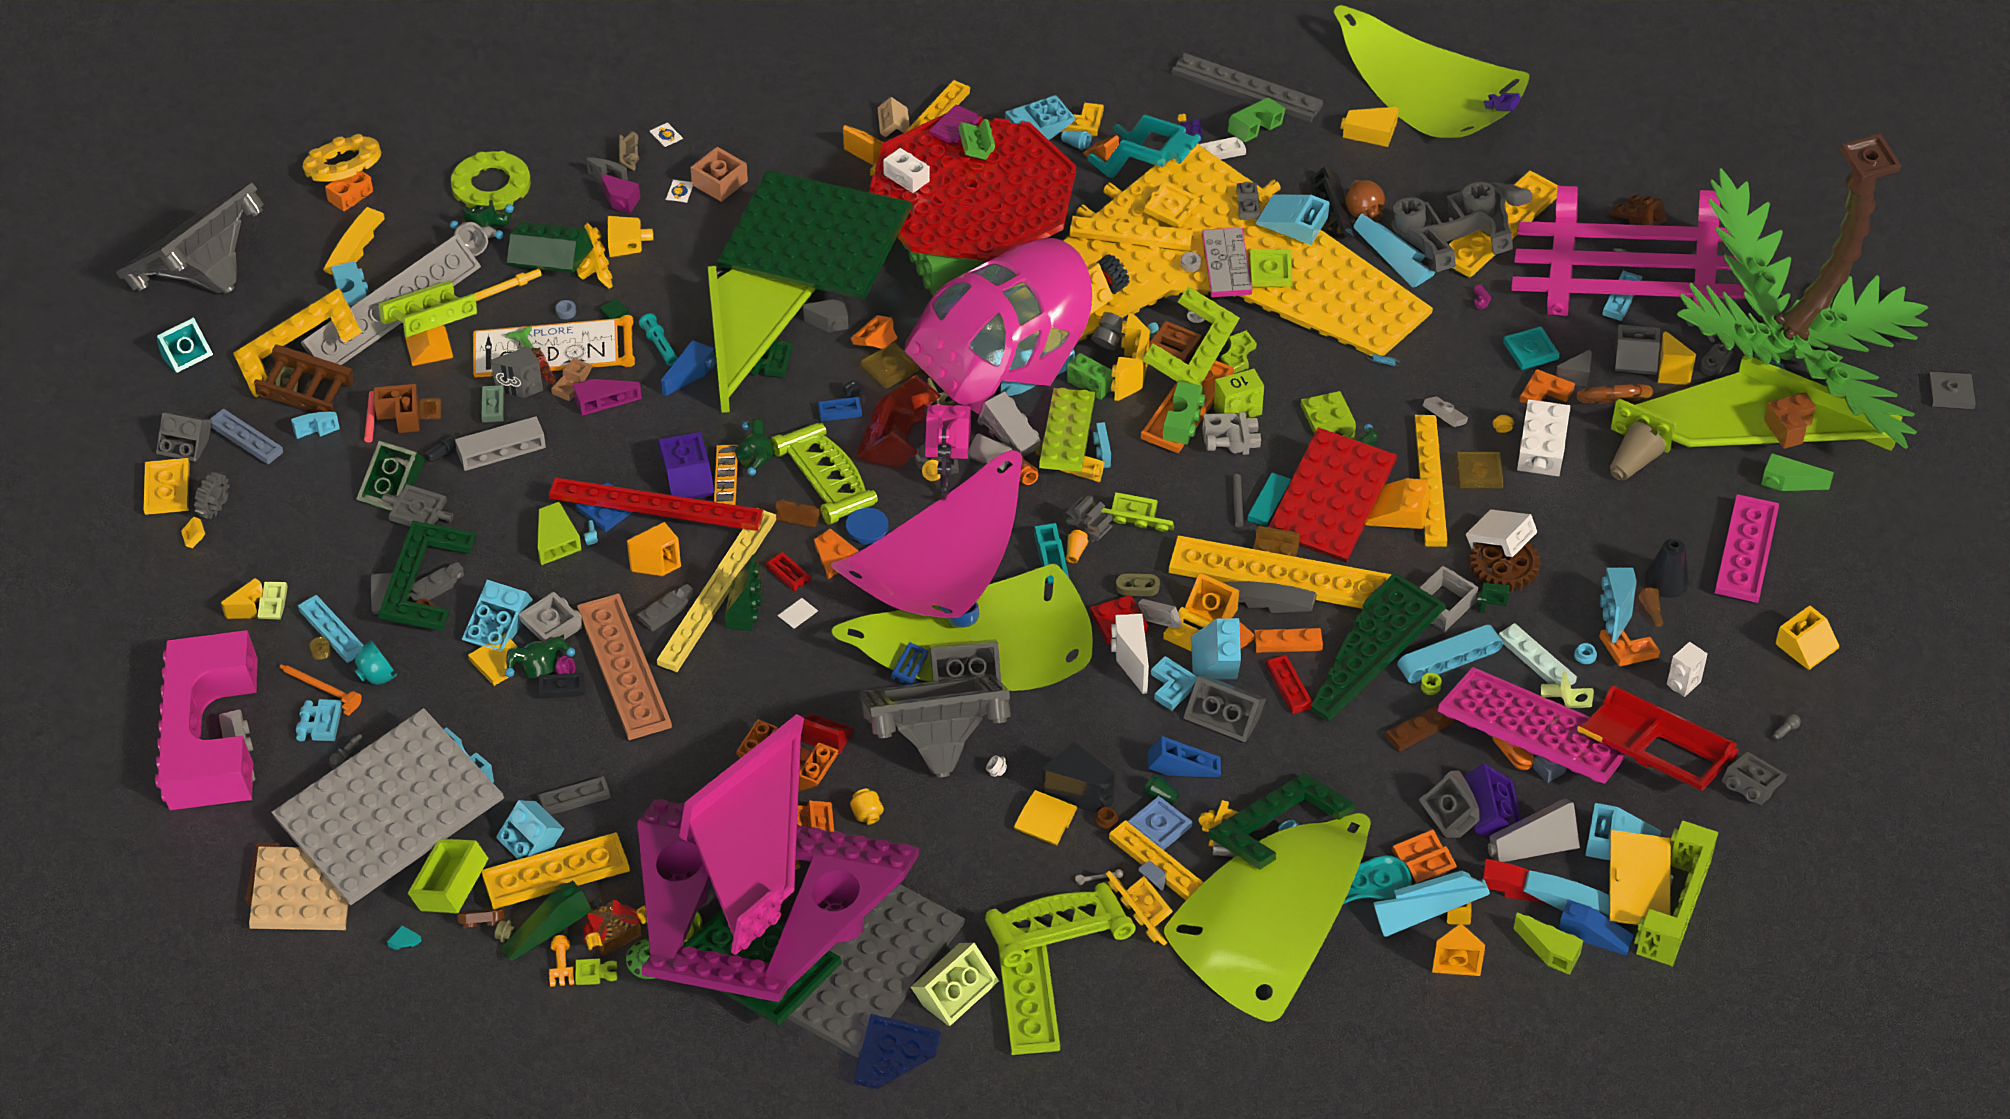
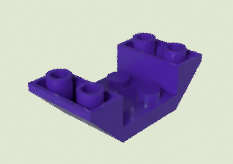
M697 431L657 439L660 456L663 457L671 495L692 499L714 495L710 465L701 432Z

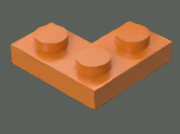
M1536 369L1520 396V402L1527 404L1528 399L1544 401L1547 395L1567 402L1574 390L1575 383Z
M1606 629L1600 631V639L1618 666L1659 658L1660 650L1651 637L1630 641L1625 632L1622 631L1616 643H1612L1611 636L1606 633Z

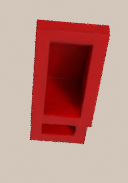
M1485 860L1483 880H1485L1489 890L1505 892V898L1546 903L1523 891L1527 873L1530 870L1501 861Z

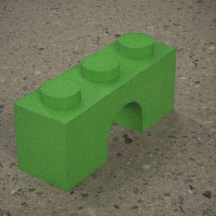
M1268 97L1232 114L1229 119L1228 132L1243 142H1247L1258 136L1260 126L1271 130L1281 125L1286 108Z
M1178 381L1173 396V410L1175 411H1168L1163 428V440L1188 445L1190 436L1194 437L1196 424L1194 423L1199 422L1201 414L1199 408L1204 406L1206 395L1202 394V385Z

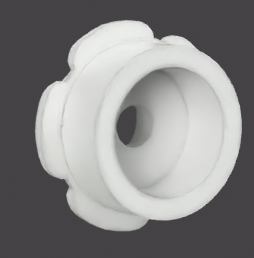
M997 755L993 756L989 760L986 770L993 777L1001 776L1007 768L1006 759L1004 757L1000 758Z

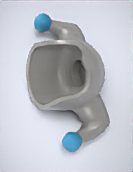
M464 222L456 228L453 236L458 234L472 255L477 256L486 249L488 238L496 237L501 239L504 234L502 231H497L489 226L481 227L474 222Z

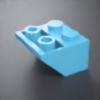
M518 800L496 838L519 860L552 849L564 828L536 801Z

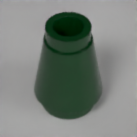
M1152 775L1144 788L1148 796L1153 798L1160 796L1172 805H1174L1180 795L1160 776L1156 777L1155 775Z

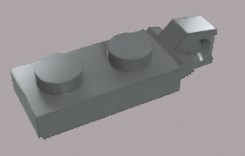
M457 562L448 568L443 567L414 583L409 599L413 603L420 599L431 600L454 587L453 584L457 582V579L464 576L463 567Z
M686 584L679 588L678 591L675 589L638 613V620L650 631H655L686 609L685 606L689 603L688 601L694 597L693 588Z

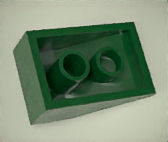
M379 441L356 500L391 511L393 504L382 501L384 493L398 496L406 484L413 486L419 477L425 458L415 451Z

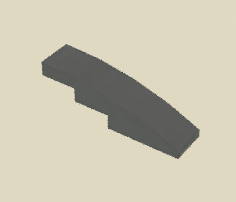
M1227 581V585L1239 590L1238 603L1245 602L1248 608L1268 607L1271 613L1312 611L1317 596L1316 592L1293 586L1253 581Z

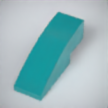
M1056 523L1035 526L1034 537L1042 567L1056 564L1069 578ZM1052 575L1046 578L1047 584L1054 582Z

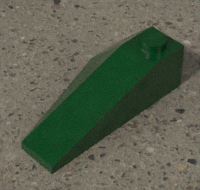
M573 880L560 886L501 947V950L511 962L592 912L580 887Z

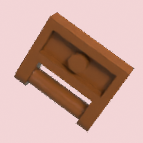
M1165 321L1151 339L1149 348L1154 343L1187 364L1192 353L1202 342V335ZM1162 341V342H1164V343H1167V344H1169V345H1171V346H1174V347L1179 348V349L1184 350V351H1183V352H1180V351H1178V350H1175V349H1173V348H1170V347H1168V346H1165V345L1161 344L1160 342Z

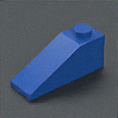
M692 340L661 379L662 394L667 396L704 377L716 364L714 348Z
M1161 736L1148 750V769L1167 776L1220 777L1221 757Z
M1567 900L1560 921V931L1575 935L1577 938L1584 940L1583 942L1627 956L1633 934L1615 922L1609 921V918L1594 908Z

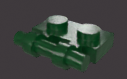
M774 341L752 368L751 374L758 375L759 371L764 369L767 376L785 378L793 351V343Z

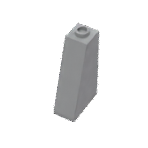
M1562 799L1490 835V843H1488L1490 857L1496 861L1506 862L1580 848L1574 802Z

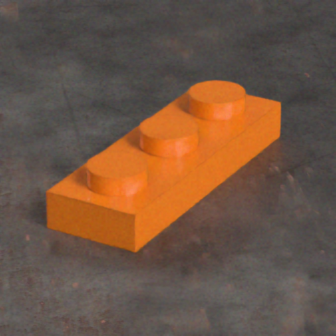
M1321 628L1254 631L1256 653L1322 651L1323 648Z

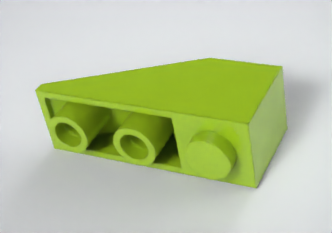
M1517 912L1513 929L1548 966L1570 975L1581 954L1584 940Z

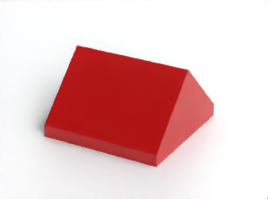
M815 714L801 716L804 718L801 742L814 747L819 742L839 750L838 755H840L854 728Z

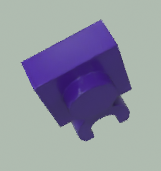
M1502 93L1500 96L1490 94L1488 95L1489 101H1484L1486 109L1495 108L1496 111H1513L1521 98L1519 93Z

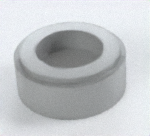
M1187 252L1181 256L1180 266L1186 272H1195L1201 266V258L1194 252Z

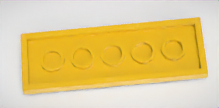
M616 832L483 869L481 873L492 907L497 909L553 893L560 886L572 880L579 886L630 871Z

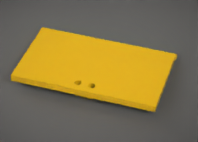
M1611 830L1609 921L1639 925L1641 917H1646L1649 909L1671 916L1670 838Z

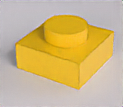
M193 517L181 530L185 545L190 548H194L205 535L201 519Z

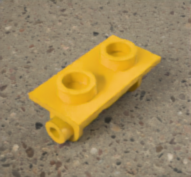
M1085 456L1082 472L1060 471L1100 482L1105 461Z

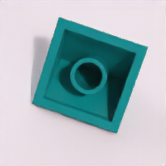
M194 318L156 336L161 357L175 373L213 355Z

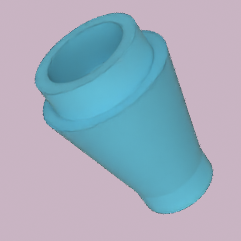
M1065 130L1061 135V141L1084 150L1090 147L1092 137L1087 131Z

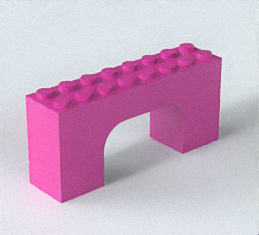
M248 631L168 640L166 650H163L165 667L162 668L164 685H161L163 702L160 703V713L162 720H159L161 738L157 740L160 756L156 757L159 774L155 775L156 787L161 789L162 801L167 803L169 810L252 800L253 761L243 736L213 740L201 739L202 714L211 702L222 697L256 693L258 658Z

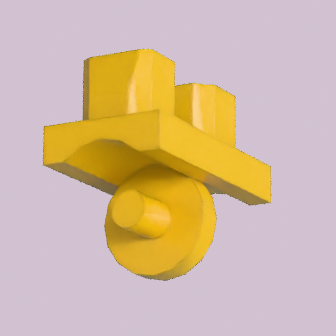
M1222 800L1217 815L1215 816V811L1209 810L1208 813H1202L1199 817V823L1203 826L1202 830L1208 832L1209 829H1212L1238 812L1229 809V802ZM1211 839L1209 841V846L1213 847L1214 841Z

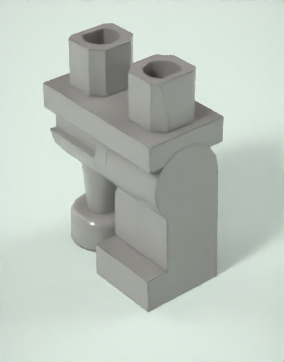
M1240 412L1239 415L1203 414L1202 432L1207 451H1215L1216 447H1228L1232 453L1242 452L1244 455L1249 454L1250 448L1260 447V433L1249 434V432H1258L1257 418H1246L1245 412Z

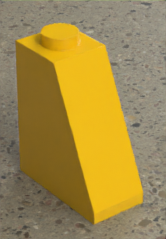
M1399 108L1349 110L1347 117H1343L1341 122L1343 138L1388 147L1397 124Z

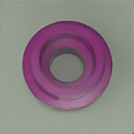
M567 656L559 657L555 665L556 672L558 674L574 673L575 663L573 659Z

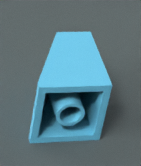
M1239 618L1215 619L1191 637L1192 672L1197 677L1206 675L1214 679H1237L1241 662Z

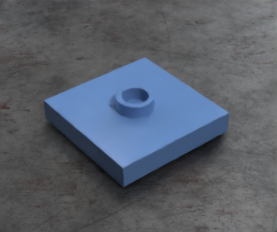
M1160 796L1156 797L1127 821L1162 850H1165L1192 827L1190 819Z

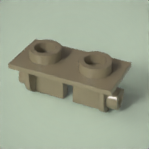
M630 132L626 137L619 135V162L623 166L635 171V163L639 160L637 147L639 137L635 132Z

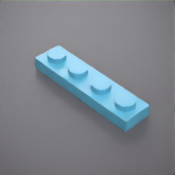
M317 595L298 605L299 612L347 663L356 658L359 649L364 645Z

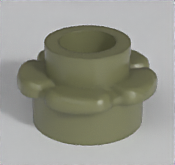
M499 921L494 937L499 939L500 942L504 943L505 939L509 940L513 935L514 927L510 925L511 921Z

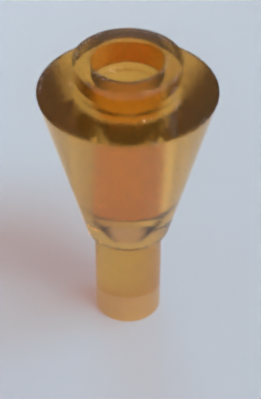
M1652 587L1645 588L1639 594L1638 599L1652 616L1655 627H1661L1664 623L1660 614L1659 590Z

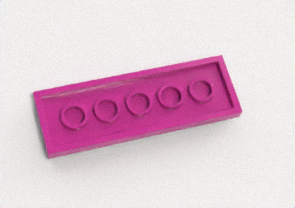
M1736 495L1715 594L1756 603L1759 602L1779 503Z

